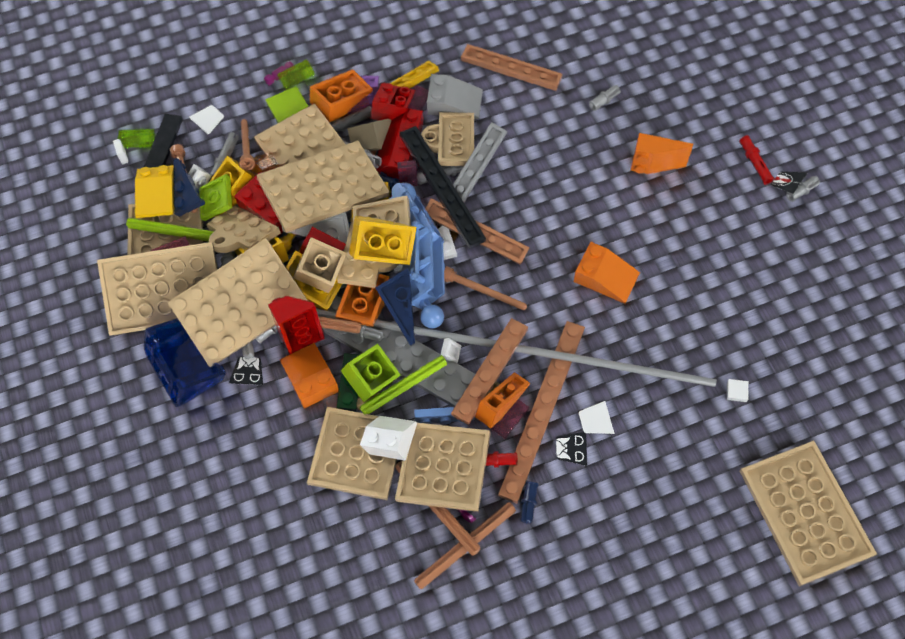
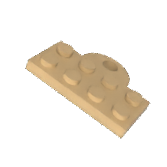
M439 112V124L430 125L422 131L421 135L432 153H438V162L441 166H465L474 151V113Z
M236 205L220 216L214 217L212 221L206 224L210 231H214L209 237V242H213L214 251L218 253L232 252L240 247L247 251L263 239L267 238L270 241L281 234L279 227Z
M352 217L344 250L346 256L338 274V283L376 288L379 272H389L399 264L354 259L349 254L353 231Z

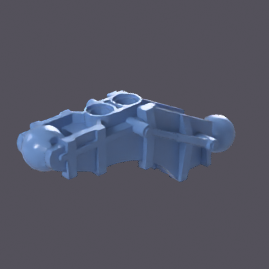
M397 183L393 186L392 197L389 199L408 196L411 226L416 227L410 265L403 264L402 271L406 268L410 271L412 305L422 310L420 314L421 323L429 329H435L443 323L445 317L443 310L439 306L432 305L433 302L445 294L444 239L424 208L419 196L416 195L415 188L409 183Z

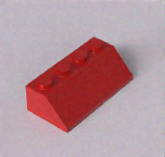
M408 108L405 113L391 120L382 148L377 155L382 159L381 165L375 168L378 174L383 172L392 178L407 181L413 157L402 141L400 132L416 126L421 133L423 111Z
M284 296L276 298L272 303L268 304L280 338L289 354L325 339L313 302Z

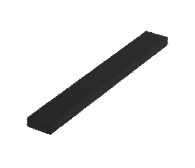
M414 126L400 132L402 141L468 248L470 249L486 242V237L417 127Z

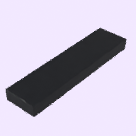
M164 114L144 167H159L166 164L170 148L174 144L183 121L182 116Z

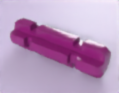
M288 61L284 64V67L282 65L271 72V75H266L264 77L266 84L270 86L275 83V80L278 81L286 76L287 72L294 71V64Z

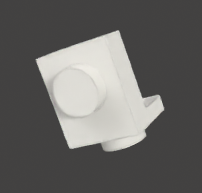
M193 164L188 173L198 189L207 184L212 176L195 164Z

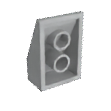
M431 74L427 98L428 115L438 116L439 112L474 113V119H479L483 89L449 75Z

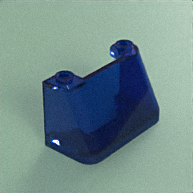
M178 318L145 329V355L175 407L185 405L224 380L226 375L224 367L218 363H213V366L209 367Z

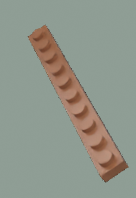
M567 321L555 351L575 354L585 327ZM552 358L515 451L518 455L517 466H509L498 497L518 504L572 364L571 361Z

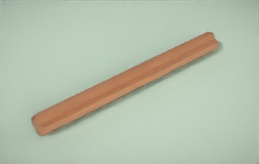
M402 461L397 463L395 466L396 470L399 473L401 471ZM429 506L472 556L480 551L478 543L446 508Z
M507 502L473 530L470 536L479 543L515 513V507L510 502ZM460 542L414 579L419 589L426 587L468 552Z

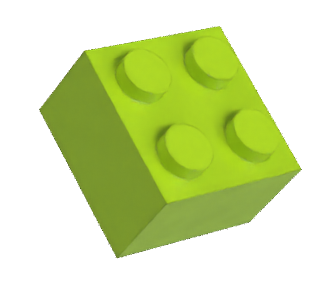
M378 343L347 363L341 370L363 402H366L401 376Z

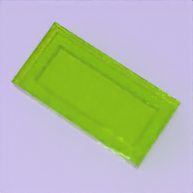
M308 59L278 73L277 76L283 88L287 90L314 76L315 72Z
M154 129L119 130L118 139L121 140L124 148L152 147L155 131Z

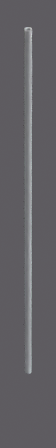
M316 309L320 317L337 319L335 318L337 312ZM376 320L373 326L402 332L397 323ZM414 326V333L417 335L440 339L450 338L457 342L491 348L496 343V340ZM518 345L515 352L712 387H715L717 379L525 345Z

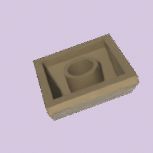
M385 119L347 128L350 142L359 141L363 149H367L370 152L380 150L391 120Z

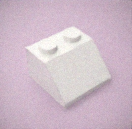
M379 416L366 426L360 446L370 455L406 461L417 422Z

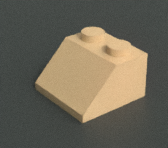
M311 237L293 278L329 293L334 286L346 252Z

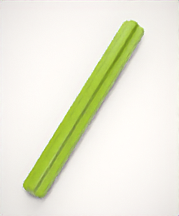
M128 218L126 226L130 229L208 242L210 235L214 232L136 218Z
M442 355L438 356L360 406L364 415L372 413L447 365L446 359Z

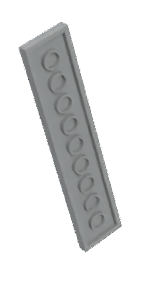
M336 296L328 311L337 312L342 298ZM371 327L383 331V338L378 342L365 337L361 339L358 335L344 331L322 328L325 334L360 354L378 343L402 378L407 377L441 355L416 340L415 344L410 346L404 334L400 331ZM446 360V366L425 378L416 386L455 407L474 378L475 373L453 361Z

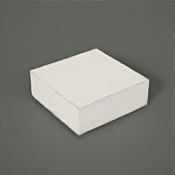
M114 140L115 150L121 163H128V157L121 140Z
M445 338L441 355L448 361L458 363L461 345L450 338Z
M728 379L727 400L747 402L748 381Z

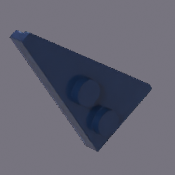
M175 158L174 214L180 217L205 205V201L200 198L199 190L195 187L191 175L186 173V166L181 160Z
M406 268L377 286L376 290L408 343L412 346L415 344L410 271Z

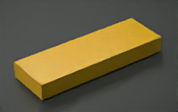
M428 60L390 84L410 89L430 77L431 74L439 72V68Z

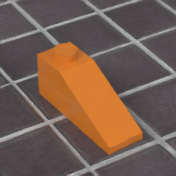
M514 372L480 401L475 418L491 429L530 385V382Z

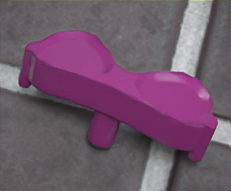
M457 509L460 515L469 523H473L476 520L467 512L468 510Z

